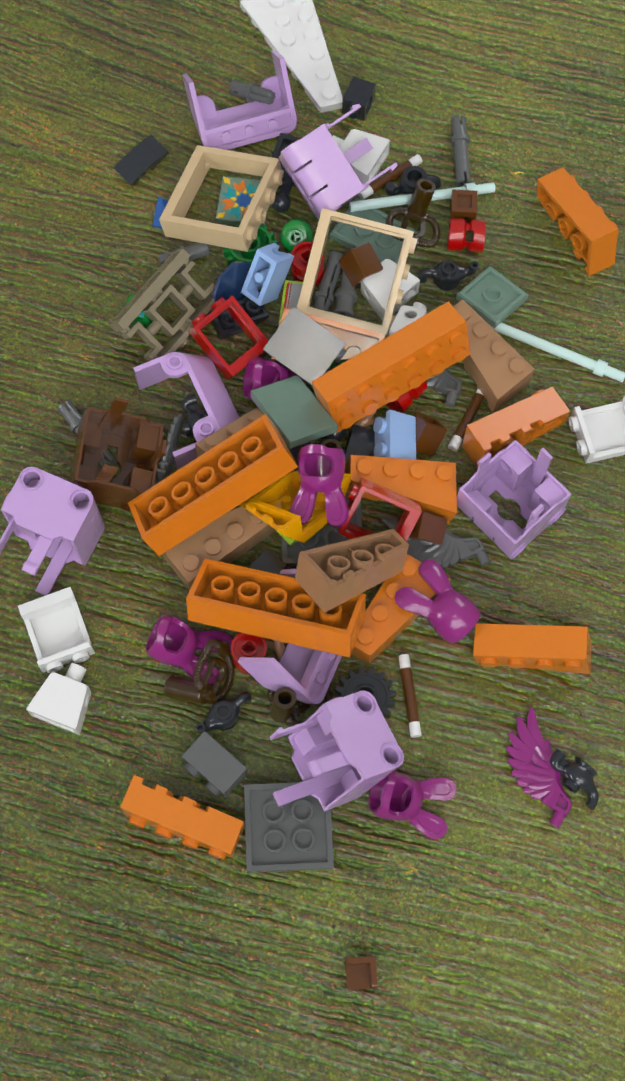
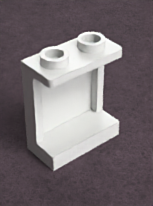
M625 395L623 400L617 403L582 411L580 406L574 407L568 419L569 427L572 432L576 433L578 439L576 441L577 451L580 456L583 455L585 464L625 455Z
M71 587L18 606L38 660V666L43 673L46 671L48 673L57 672L65 664L73 661L74 663H81L88 660L90 655L95 654Z

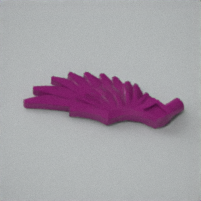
M530 708L527 716V727L522 717H517L519 738L513 732L508 733L513 747L507 746L505 749L512 757L508 759L507 763L516 769L512 770L511 775L519 778L516 783L519 786L525 787L523 792L530 794L532 799L541 800L542 804L555 811L549 824L559 829L571 809L572 800L563 790L560 781L561 773L551 767L550 759L553 751L548 739L544 742L534 708Z

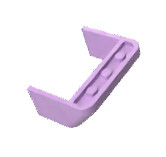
M277 50L271 51L276 75L264 79L260 87L272 90L275 93L274 102L270 105L254 101L216 111L212 99L205 95L197 96L191 78L187 73L182 74L190 110L203 146L229 150L280 136V133L288 134L295 129L297 118L285 59Z
M171 352L133 368L139 390L168 378H179L189 374L208 414L207 417L198 420L194 424L193 435L196 443L240 418L214 363L208 357ZM196 443L172 452L176 470L181 469L197 458Z
M283 569L280 571V575L295 578L297 569ZM288 643L280 662L275 658L240 657L238 663L263 687L273 691L287 687L294 691L296 700L306 704H319L325 697L342 656Z

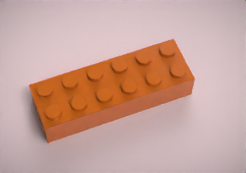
M448 301L311 381L317 400L338 425L336 433L351 427L358 420L373 414L380 407L397 400L402 394L419 387L424 381L441 374L446 368L463 361L470 355L466 321Z
M265 413L128 502V505L142 539L160 556L296 469L298 465L280 432Z
M206 558L186 597L189 621L345 657L351 656L365 617V593H361L324 613L295 578Z

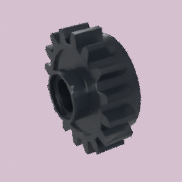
M362 666L359 668V674L349 670V679L341 677L340 683L343 687H336V694L344 697L359 691H367L375 697L383 716L389 719L391 713L387 708L394 709L395 702L389 699L396 696V691L388 690L393 682L391 680L383 681L384 672L377 676L374 674L375 668L371 667L369 673H365Z

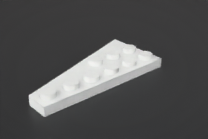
M241 0L240 8L249 15L253 25L262 32L265 41L271 49L277 50L284 57L285 64L290 69L291 75L296 81L300 82L305 89L306 95L319 112L323 113L341 109L342 94L313 1Z

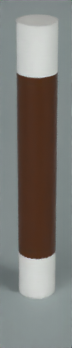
M419 154L413 156L396 167L392 172H388L368 185L367 189L359 194V197L362 200L366 199L385 187L388 182H393L402 176L406 168L418 166L423 162Z
M479 389L476 390L448 445V448L457 452L464 439L467 425L472 423L485 398Z
M402 654L398 656L409 730L411 738L422 736L412 670L409 654Z

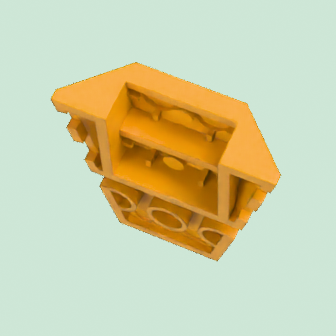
M298 470L288 473L239 505L282 535L305 543L328 523L324 493L318 492L312 517L307 523L302 524L301 516L290 512L292 503L301 488ZM344 473L341 482L344 497L352 478L351 474Z

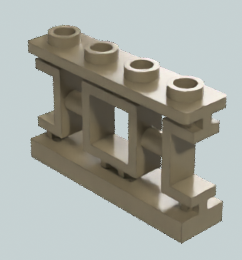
M184 249L173 251L108 324L115 332H120L124 339L131 338L136 332L151 348L143 357L146 361L154 360L168 353L175 352L177 348L181 349L190 340L188 337L190 333L188 331L194 327L191 322L202 313L207 315L209 311H214L211 306L215 303L212 296L215 284H206L202 289L193 280L188 272L195 263L188 259L190 255ZM174 274L184 284L179 292L171 284L165 285ZM191 293L198 300L205 299L196 310L186 300ZM167 296L183 311L171 326L155 310ZM142 310L152 321L146 329L139 321L133 322ZM159 330L167 337L173 336L164 347L153 337Z

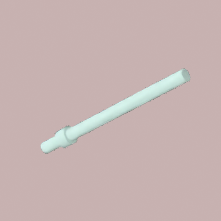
M473 182L466 183L463 187L435 190L431 201L450 199L452 189L475 190L477 195L495 192V184L492 182L476 185ZM412 194L349 202L350 212L406 205L409 204Z
M502 322L494 329L496 332L593 370V374L600 377L605 375L622 383L625 379V372L608 366V362L603 360H593Z

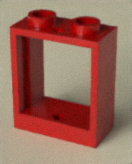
M233 296L227 300L223 297L211 306L214 311L207 316L204 313L200 314L191 322L194 327L188 331L227 380L248 365L250 360L264 352L263 348L268 343V339ZM225 310L229 312L254 343L253 347L230 365L226 363L201 332V329Z
M361 477L358 485L353 484L347 496V499H349L347 504L349 517L344 525L338 527V533L350 539L375 534L350 523L364 492H367L405 509L395 531L407 542L422 513L420 503Z

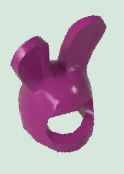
M262 357L253 358L249 361L244 373V396L253 401L251 398L252 390L296 376L297 374L274 360Z
M311 444L300 448L298 453V473L301 488L292 503L290 512L301 516L302 524L307 523L311 519L318 492L325 494L326 517L329 524L340 527L347 522L349 509L341 489V482L345 471V453L342 448H328L318 444Z
M431 559L424 560L419 566V575L435 592L436 597L431 600L412 588L404 587L396 592L395 602L403 610L425 616L435 632L443 640L452 644L465 637L476 625L481 616L480 611L470 599L452 588L446 573L438 562Z
M163 614L151 631L145 651L151 658L159 662L182 667L190 677L194 678V668L199 659L195 656L196 650L203 651L207 641L210 639L226 641L229 643L228 649H230L232 641L230 636L224 632H198L183 620L171 614ZM214 648L211 650V653L218 654ZM208 663L204 664L201 679H203ZM215 667L212 672L214 675L210 677L208 682L211 686H213L214 680L219 675V671Z
M393 771L370 789L369 808L377 817L388 820L407 821L427 838L438 840L446 834L447 824L442 818L420 809L422 799L450 800L456 794V784L447 777H436L418 781L403 773Z

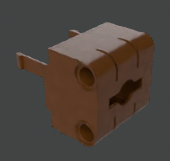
M114 397L109 409L100 410L87 407L80 419L69 482L89 490L98 504L131 512L128 502L156 484L155 477L158 461L162 456H166L168 442L163 440L164 425L150 422L144 417L124 413L123 411L128 405L129 400ZM108 446L118 448L116 461L120 466V474L112 479V483L109 481L116 474L118 467L104 464L100 471H98V463L102 456L106 458L105 454H101V451L105 450L107 452Z

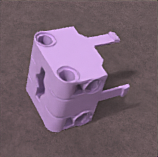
M360 104L353 105L348 113L330 125L329 123L323 124L302 139L293 142L280 152V157H278L318 221L322 208L337 211L342 205L367 189L369 183L389 170L392 172L397 166L395 162L362 184L350 164L372 150V145L365 138L342 153L328 129L360 109Z
M516 440L507 448L502 449L491 460V454L487 453L477 461V472L459 489L457 495V507L470 520H473L511 560L519 555L534 538L565 512V507L571 496L567 488L547 471L553 457L542 448L536 460ZM497 491L505 500L510 499L518 503L521 510L520 515L527 521V525L523 529L513 520H504L500 517L497 511L498 505L489 497L493 492Z
M37 467L23 469L12 490L6 496L1 508L9 524L0 539V554L14 531L16 536L28 541L32 550L22 567V571L35 576L45 556L51 558L52 560L35 590L44 596L49 595L66 563L75 561L86 566L104 532L105 523L92 493L85 488Z
M359 691L344 697L334 698L321 705L305 722L286 729L280 727L270 736V739L273 740L291 734L288 739L294 749L292 760L303 781L272 793L279 807L312 795L318 798L324 811L358 799L398 768L404 761L403 751L392 734L375 697L367 691Z

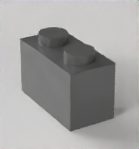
M205 731L181 756L185 763L183 768L192 777L196 778L199 775L207 783L204 787L215 797L220 794L226 799L248 774L247 768Z

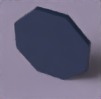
M232 262L218 276L212 294L214 302H217L222 297L227 300L233 296L236 301L243 300L246 297L241 293L250 269L248 262Z

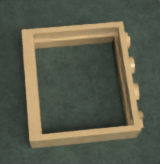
M197 145L159 219L165 236L248 252L253 239L256 240L257 231L261 223L266 219L270 204L275 200L279 185L283 183L284 171L281 169L279 159ZM209 168L263 177L238 228L185 218Z
M322 208L297 309L305 314L387 335L396 318V315H393L395 305L400 306L404 290L399 289L401 280H407L411 266L406 264L408 253L414 254L417 239L413 238L414 231ZM331 221L404 239L382 325L310 307Z

